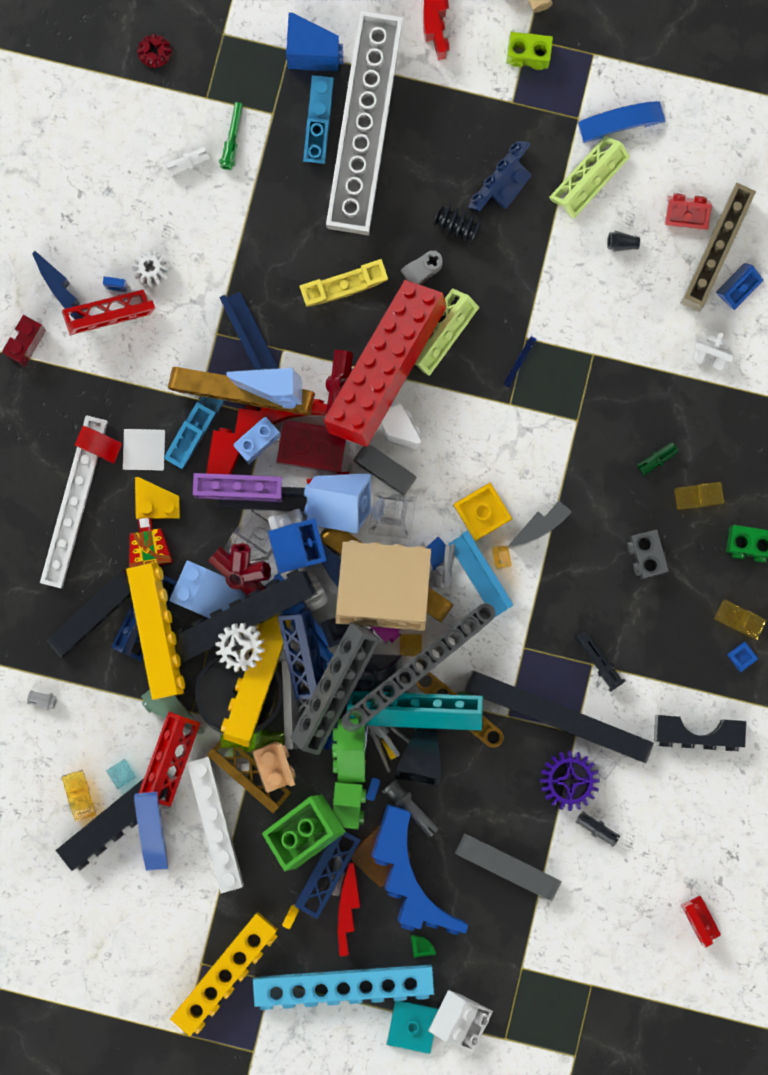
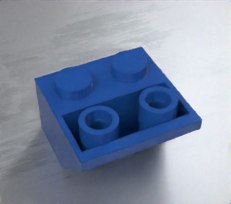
M315 518L267 531L278 574L327 561Z

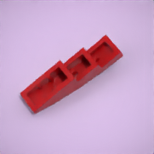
M354 861L349 862L339 905L338 942L340 956L349 955L346 932L354 931L352 909L360 908Z

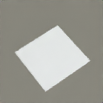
M124 429L123 470H164L165 430Z

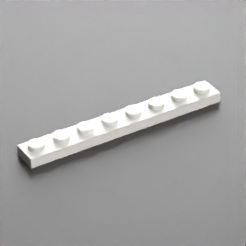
M86 415L83 425L105 435L108 421ZM79 447L76 449L40 580L41 584L61 589L64 585L98 461V456L88 453Z

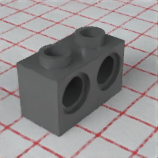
M657 529L629 538L630 542H627L630 555H634L636 563H633L635 575L640 576V580L669 572ZM644 539L649 543L648 550H641L639 548V540ZM646 560L654 563V571L650 572L645 569L644 563Z

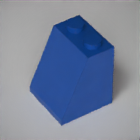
M288 13L286 47L288 69L339 72V64H343L344 58L343 44H339V36L295 13Z

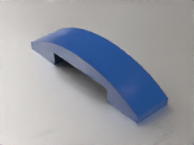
M653 101L609 110L579 121L578 126L583 143L602 139L608 134L643 125L644 127L664 123L665 117L660 101Z

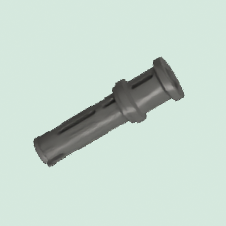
M397 778L393 779L382 790L384 794L387 793L393 799L396 807L408 810L411 813L410 817L428 838L434 835L428 827L435 833L439 830V827L413 802L411 793L406 792L398 784Z

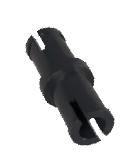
M584 811L577 817L575 823L590 831L593 837L601 838L612 847L618 842L620 834L606 827L603 821H597Z

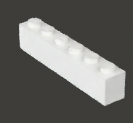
M207 757L188 762L187 765L220 893L242 888L244 883L212 760Z

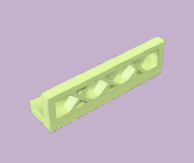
M604 136L549 198L552 202L562 206L568 216L575 219L630 158V155L621 142ZM607 144L611 145L608 150L602 152ZM597 160L594 166L588 167L591 162ZM583 176L580 181L574 183L578 177ZM569 191L564 199L559 198L563 193Z
M453 288L445 298L447 308L442 316L446 315V318L436 325L432 337L427 341L414 364L428 376L431 375L480 308L469 295ZM458 297L459 300L457 301V303L451 306V302L454 300V298Z

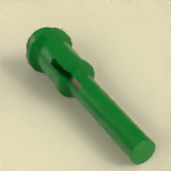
M236 102L234 105L228 139L224 142L222 158L219 159L220 168L224 170H232L236 164L234 162L238 146L236 138L243 104Z

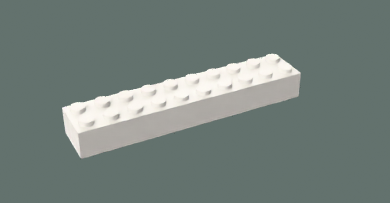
M360 11L326 221L327 229L369 235L403 17Z

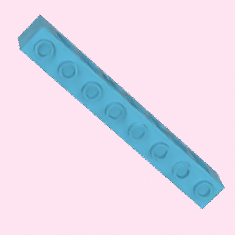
M432 965L257 976L253 978L254 1006L260 1007V1010H271L275 1005H282L283 1009L295 1008L296 1004H304L305 1007L318 1006V1002H327V1005L332 1006L340 1005V1001L348 1000L349 1004L363 1003L362 999H371V1002H384L385 998L394 997V1001L407 1000V996H416V999H428L429 995H434ZM407 978H414L417 981V985L413 989L405 987L404 982ZM391 979L395 983L392 990H385L382 987L384 980ZM342 982H346L349 984L350 990L347 993H340L337 986ZM361 982H371L372 989L368 992L362 991L360 989ZM318 984H324L327 986L328 992L324 995H319L315 991V987ZM301 985L305 988L306 993L300 997L296 996L293 993V988ZM273 987L281 988L283 996L280 998L273 997L271 989Z

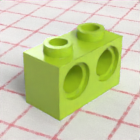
M511 31L506 63L511 64L513 67L532 66L536 70L548 68L553 36ZM521 48L524 52L517 54L513 49ZM537 50H541L545 53V55L540 57L537 56L534 52Z

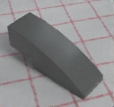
M558 501L545 517L540 512H537L508 547L513 549L538 540L559 526L572 511Z

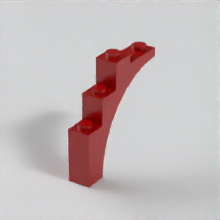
M314 399L311 415L261 407V411H257L258 408L252 406H245L244 409L239 408L235 434L232 433V430L219 428V431L213 430L206 474L232 475V471L241 456L233 446L234 443L264 417L275 425L283 422V420L296 417L326 416L327 404H324L323 400Z

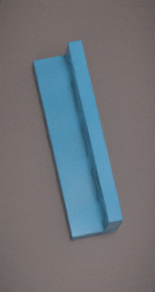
M468 530L462 533L460 537L448 543L450 549L451 544H455V557L483 602L494 607L495 617L514 606Z

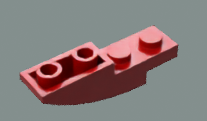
M424 0L423 32L425 42L434 41L437 59H446L447 51H450L448 38H444L442 31H445L443 18L446 17V9H449L448 0Z

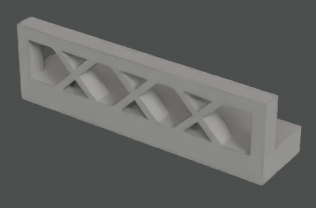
M287 660L282 661L285 746L287 749H300L290 737L310 699L306 701L304 699L295 700ZM297 660L295 666L300 672V665L303 664ZM301 681L302 683L299 684L300 690H302L304 686H306L309 689V686L305 684L303 681Z

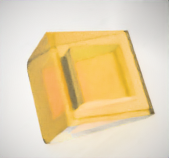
M507 546L492 548L495 569L500 570L512 566Z
M402 634L400 636V655L416 657L422 652V634Z

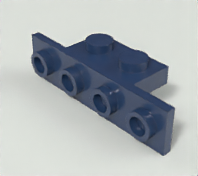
M517 141L510 147L507 156L497 164L495 172L484 181L482 189L471 198V203L467 207L469 210L480 212L491 197L502 208L507 209L532 176L518 162L531 145L529 142Z

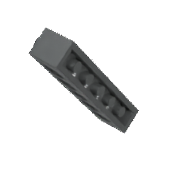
M350 623L290 738L302 751L316 755L320 754L374 653L380 639L367 627Z

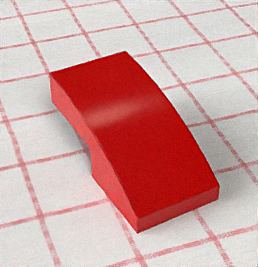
M83 425L75 446L108 462L115 463L122 443Z

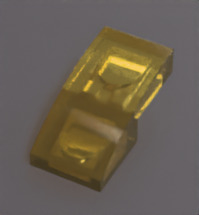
M721 482L674 489L677 510L724 504Z
M728 600L722 601L714 618L718 622L756 640L766 622L762 617L749 610H744Z
M84 770L63 775L62 780L74 821L95 816L96 809L90 795V788Z

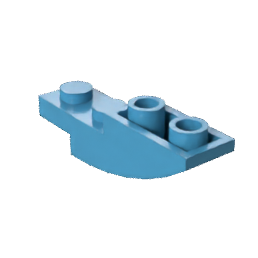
M312 75L303 162L325 164L332 106L333 77Z

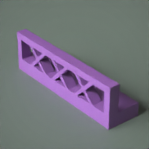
M194 473L193 496L198 499L282 502V477Z

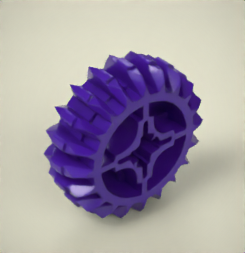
M572 751L567 752V758H565L563 752H559L560 760L552 756L551 760L554 764L545 763V766L550 768L549 771L541 770L542 774L547 775V779H540L541 783H547V786L542 787L541 791L549 790L550 793L545 798L548 800L553 796L554 799L551 804L555 806L559 801V809L561 810L564 809L565 804H567L568 811H572L573 804H575L577 810H580L581 801L585 806L589 805L585 799L587 796L592 800L595 799V796L590 793L591 790L599 791V788L593 787V783H600V779H593V775H597L599 772L598 770H590L594 767V762L588 765L585 764L588 761L587 756L579 760L580 752H577L574 758H572ZM573 762L584 769L587 777L576 776ZM566 763L564 775L553 777L555 770L560 765ZM570 774L573 775L572 778H575V780H581L580 782L571 783V787H567L568 784H565V782H559V780L567 779ZM552 784L564 786L566 799L560 797L555 792ZM587 784L585 791L579 797L573 799L576 786Z

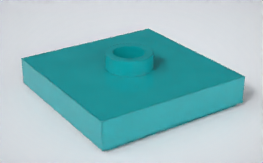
M395 1001L386 1045L430 1054L434 1034L429 1032V1029L439 1008L406 1001Z

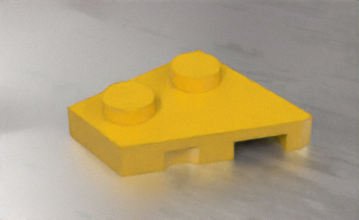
M135 477L137 520L143 518L180 519V497L139 477Z

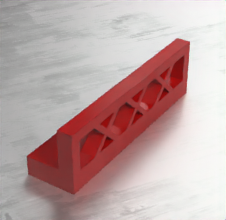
M142 289L63 309L62 315L71 336L149 316L153 313L155 306L153 300H147L145 291ZM140 296L142 303L129 304L132 298ZM115 302L124 306V308L116 310L109 309L111 303ZM95 307L104 311V313L92 316L88 314L91 308ZM76 312L84 318L71 321L69 314Z
M168 711L139 793L157 792L159 804L171 807L199 730L200 722ZM185 723L192 724L189 734L184 736L183 729ZM182 744L183 752L180 756L176 757V748ZM175 766V774L169 778L167 775L168 770ZM167 787L168 794L166 799H159L161 790Z

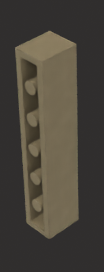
M736 183L731 190L680 304L698 312L704 307L754 198L755 190Z

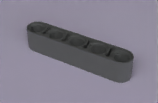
M465 833L455 851V854L552 902L562 883L559 879Z

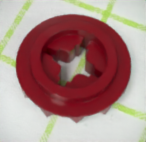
M145 35V38L139 42L137 49L138 57L148 67H161L171 57L170 43L163 35ZM150 44H152V46H154L155 48L160 47L157 50L159 57H157L153 52L149 53L151 51Z

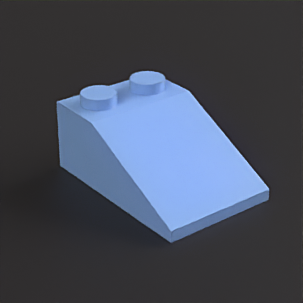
M293 368L227 372V377L237 387L283 406V408H295L296 405L302 404V378Z
M187 560L169 601L204 617L211 618L210 613L218 609L225 611L230 608L229 604L238 599L244 601L246 595L240 589L230 588L226 584L224 576Z

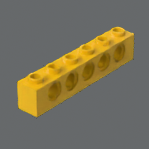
M257 912L175 1011L170 1020L188 1036H191L194 1032L198 1034L206 1025L203 1020L209 1014L212 1017L220 1008V1005L217 1003L221 998L227 999L235 988L232 985L238 979L241 982L249 971L246 969L251 962L256 964L263 955L261 952L262 948L265 945L270 947L278 937L275 934L277 928ZM252 934L258 935L261 940L260 944L252 946L248 941L249 936ZM237 952L244 953L246 961L244 963H237L234 959V954ZM221 970H229L232 978L228 981L222 980L220 977ZM206 988H215L217 990V997L209 998L205 992ZM193 1005L201 1006L203 1014L199 1016L194 1015L191 1007Z

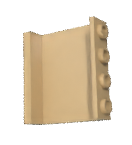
M354 540L343 542L336 623L350 625L352 622L361 626L425 631L431 549L423 546L404 547L401 544H394L392 546L382 545L378 542L366 544Z

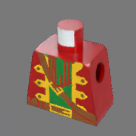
M151 518L139 519L140 532L130 534V568L149 563H155L159 566L173 564L163 531L161 529H152Z

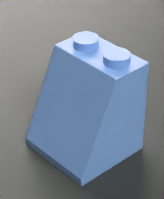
M371 474L314 476L311 482L306 485L304 492L305 497H307V504L305 506L307 520L315 518L319 527L358 533L371 512Z

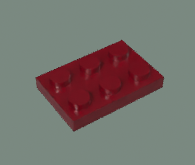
M283 420L276 463L341 473L346 439L330 434L326 426Z

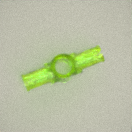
M263 730L254 734L249 747L224 740L223 735H220L221 748L241 747L245 752L252 751L274 741L285 744L284 731L267 732V730Z

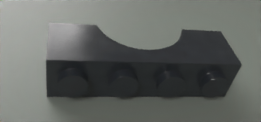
M655 715L654 742H659V746L673 747V743H681V748L695 749V744L703 745V749L717 750V746H725V751L739 752V747L745 748L746 721L723 719L720 720L712 732L700 736L687 730L680 716Z

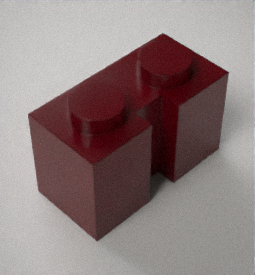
M22 315L15 327L18 335L15 339L9 338L2 353L7 358L25 367L46 329L42 324Z

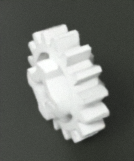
M235 623L232 624V630L226 627L224 628L226 634L221 633L218 635L222 641L215 644L220 647L216 655L222 654L223 657L220 662L226 661L227 669L234 666L235 672L240 671L241 667L243 671H247L249 666L252 668L257 666L254 660H262V657L258 654L265 652V649L260 648V644L264 643V640H258L257 637L261 633H253L254 626L246 629V623H241L240 627ZM244 634L248 635L251 640L245 638ZM231 637V642L227 646L228 639ZM237 645H243L244 649L237 650ZM254 648L252 656L249 657V652ZM229 654H231L232 656L236 657V660H237V661H235L234 659H232Z

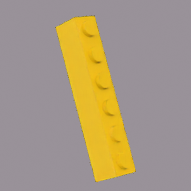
M155 563L127 568L152 700L184 694L185 681L183 676H180L179 671L181 661L175 650L176 636L172 632L170 625L172 623V616L170 611L167 610L166 605L168 596L162 585L163 571Z
M278 616L256 627V631L261 633L257 637L258 640H264V643L260 644V648L265 649V652L258 654L262 657V660H254L257 666L253 668L249 666V670L245 671L243 679L238 678L235 690L238 691L236 699L231 698L228 711H231L229 719L224 718L221 731L224 732V740L246 747L250 745L284 646ZM286 620L287 627L290 629L291 620Z

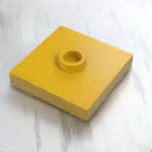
M491 482L453 504L475 542L513 520Z

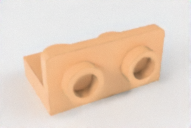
M274 741L252 750L265 792L269 793L286 785H295L294 778H296L293 767L288 764L287 758L289 753L285 745Z

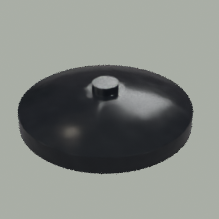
M221 654L212 658L201 670L196 681L195 700L197 709L204 721L214 730L224 734L221 731L224 718L229 719L231 711H228L231 698L236 699L238 691L235 690L238 678L243 679L245 671L241 667L240 671L235 672L234 666L227 669V662H220L223 657ZM229 654L232 659H234L235 661H237V660H236V657H234V656H232L231 654ZM277 669L273 675L254 734L266 729L280 712L283 703V683Z

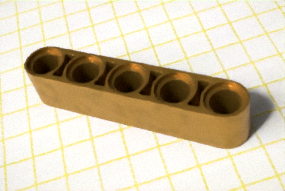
M431 672L427 674L432 680L429 687H422L419 681L416 683L418 689L424 694H436L439 689H445L448 695H458ZM484 716L482 719V730H469L489 747L500 746L504 739L502 731ZM491 731L499 734V740L495 744H491L487 740V735Z

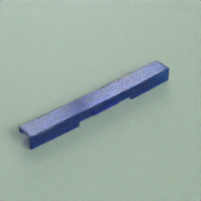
M532 335L503 385L510 387L523 361L537 340Z

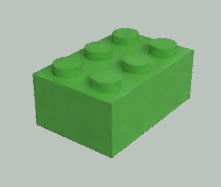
M322 794L310 796L264 831L262 835L283 870L288 871L300 867L344 834L345 830Z

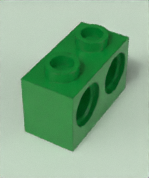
M732 525L729 527L726 553H731L733 558L745 559V556L753 557L754 561L766 562L768 559V530ZM737 537L744 539V548L737 547L735 543ZM759 540L766 543L767 548L765 552L757 548Z

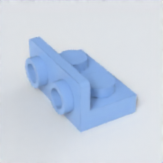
M264 417L235 442L233 446L249 465L278 440L281 434Z

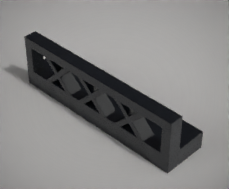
M282 487V502L219 499V509L291 512L295 509H300L301 512H305L307 497L304 495L305 488Z

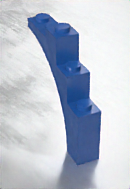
M387 804L371 856L376 859L375 862L388 866L391 863L384 888L386 891H389L388 895L401 899V896H404L397 917L398 922L402 924L401 927L414 931V928L421 929L423 921H426L425 925L438 929L439 925L447 928L446 931L451 934L459 935V932L466 934L468 924L437 907L424 894L416 882L407 851V828L411 813L408 810Z

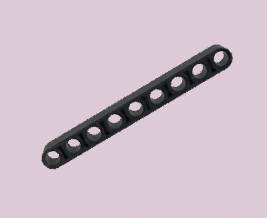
M472 670L464 691L475 696H483L485 700L643 763H647L654 745L653 742L474 670Z

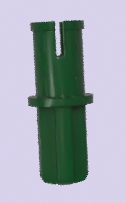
M669 443L656 453L653 451L650 457L637 464L639 471L642 472L643 476H646V474L658 466L662 467L665 461L679 452L678 448L674 443Z

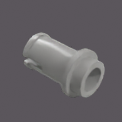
M30 690L27 704L45 707L46 710L55 708L57 697L53 696V693L48 695Z

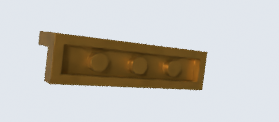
M222 738L207 754L209 758L272 813H275L292 793L285 786L281 787L280 789L285 794L276 803L270 797V792L266 794L260 789L264 788V786H257L253 783V773H259L258 770L253 771L252 764L257 768L256 762L236 743ZM225 742L233 747V757H224L218 752ZM236 750H237L242 756H236ZM246 758L249 761L250 771L241 772L237 769L236 759ZM227 759H233L234 765ZM250 773V779L244 774Z

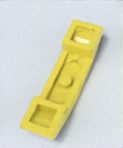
M382 259L361 265V268L322 281L318 279L300 285L306 307L362 292L387 281L388 277Z

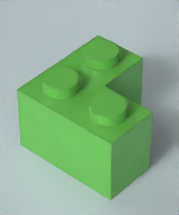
M338 719V727L333 728V741H337V744H333V757H337V760H333V773H338V782H365V725L356 732H348L342 726V719ZM350 719L353 724H358V719Z
M335 782L333 812L343 828L358 829L359 824L364 822V811H360L361 803H365L366 789H362V784Z

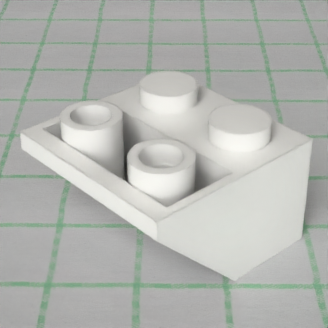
M400 403L389 409L379 426L386 440L415 450L421 448L423 436L418 426L413 427L411 423L412 415L408 408H403Z
M448 990L429 1032L446 1043L474 1052L493 1011L463 995Z

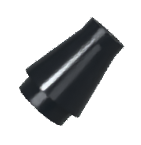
M616 230L608 234L607 248L613 252L639 249L640 247L639 236L629 235Z

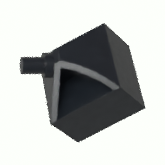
M372 654L357 683V691L372 692L402 668L403 655ZM383 689V692H390L387 689Z

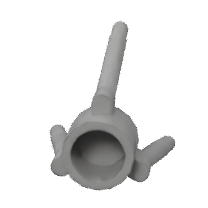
M422 542L421 546L426 548L425 543ZM451 544V549L449 545H446L444 566H438L433 571L430 562L429 579L433 580L435 587L445 588L451 585L455 544Z
M368 726L371 730L369 734L375 742L386 770L391 772L378 738L381 739L383 737L396 756L400 754L387 736L390 732L388 728L409 744L411 740L396 727Z

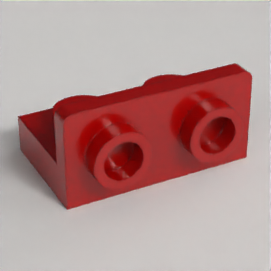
M674 193L673 196L667 197L668 205L665 225L708 230L712 204L707 200V197L695 196L694 199L686 198V195Z
M697 896L681 904L700 944L705 948L714 944L712 940L719 937L721 933L703 898Z

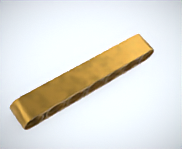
M172 367L167 387L175 392L303 415H311L315 392L302 389V404L296 405L295 408H283V406L237 387L226 375L181 367Z
M324 528L320 534L322 543L341 556L343 542L354 540L363 543L346 531ZM428 587L427 614L442 623L454 604Z

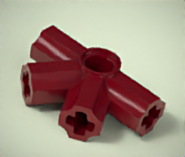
M344 350L334 351L332 373L325 382V387L329 392L326 415L353 370V352Z
M233 544L231 555L220 547L208 560L212 566L225 576L226 584L230 588L240 589L246 596L257 589H260V591L267 589L261 581L271 578L269 562L267 563L262 560L250 563L251 548H249L248 544Z

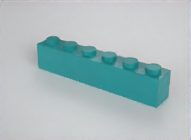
M353 691L348 700L347 712L371 692ZM383 692L385 696L391 697L390 692ZM403 693L366 723L365 726L482 730L483 696ZM367 702L368 709L375 711L374 705ZM353 715L350 716V719H357Z

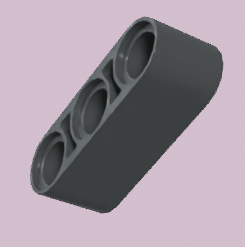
M370 444L368 447L362 446L353 459L357 465L404 496L417 478L413 473Z

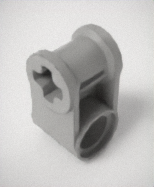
M429 251L417 260L407 264L401 272L407 281L421 285L441 270L442 257L436 251ZM430 258L433 261L437 260L436 266H434L433 264L428 265Z

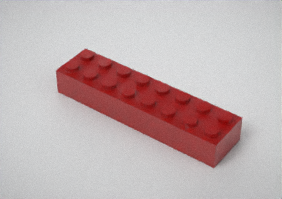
M404 280L324 418V423L330 434L368 447L447 308L442 292Z

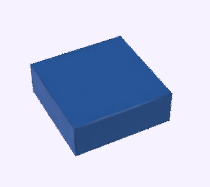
M103 277L102 284L106 290L127 291L128 284L125 279Z
M743 642L727 654L739 672H742L758 660L746 642Z
M372 777L366 799L375 800L380 779Z

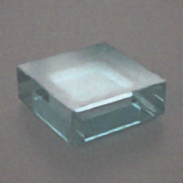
M126 759L106 770L117 789L137 778Z

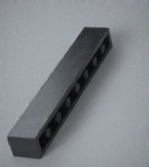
M298 569L286 574L287 578L280 582L279 579H276L267 584V589L263 591L257 589L249 593L248 599L244 601L238 599L229 604L230 608L222 611V609H218L210 613L211 618L205 621L202 618L191 623L192 628L186 631L184 628L175 631L176 654L180 657L181 665L217 647L215 644L222 641L218 635L221 633L226 634L224 628L229 627L232 630V624L237 623L238 627H240L241 623H246V629L250 626L256 627L318 595L307 571L299 572Z

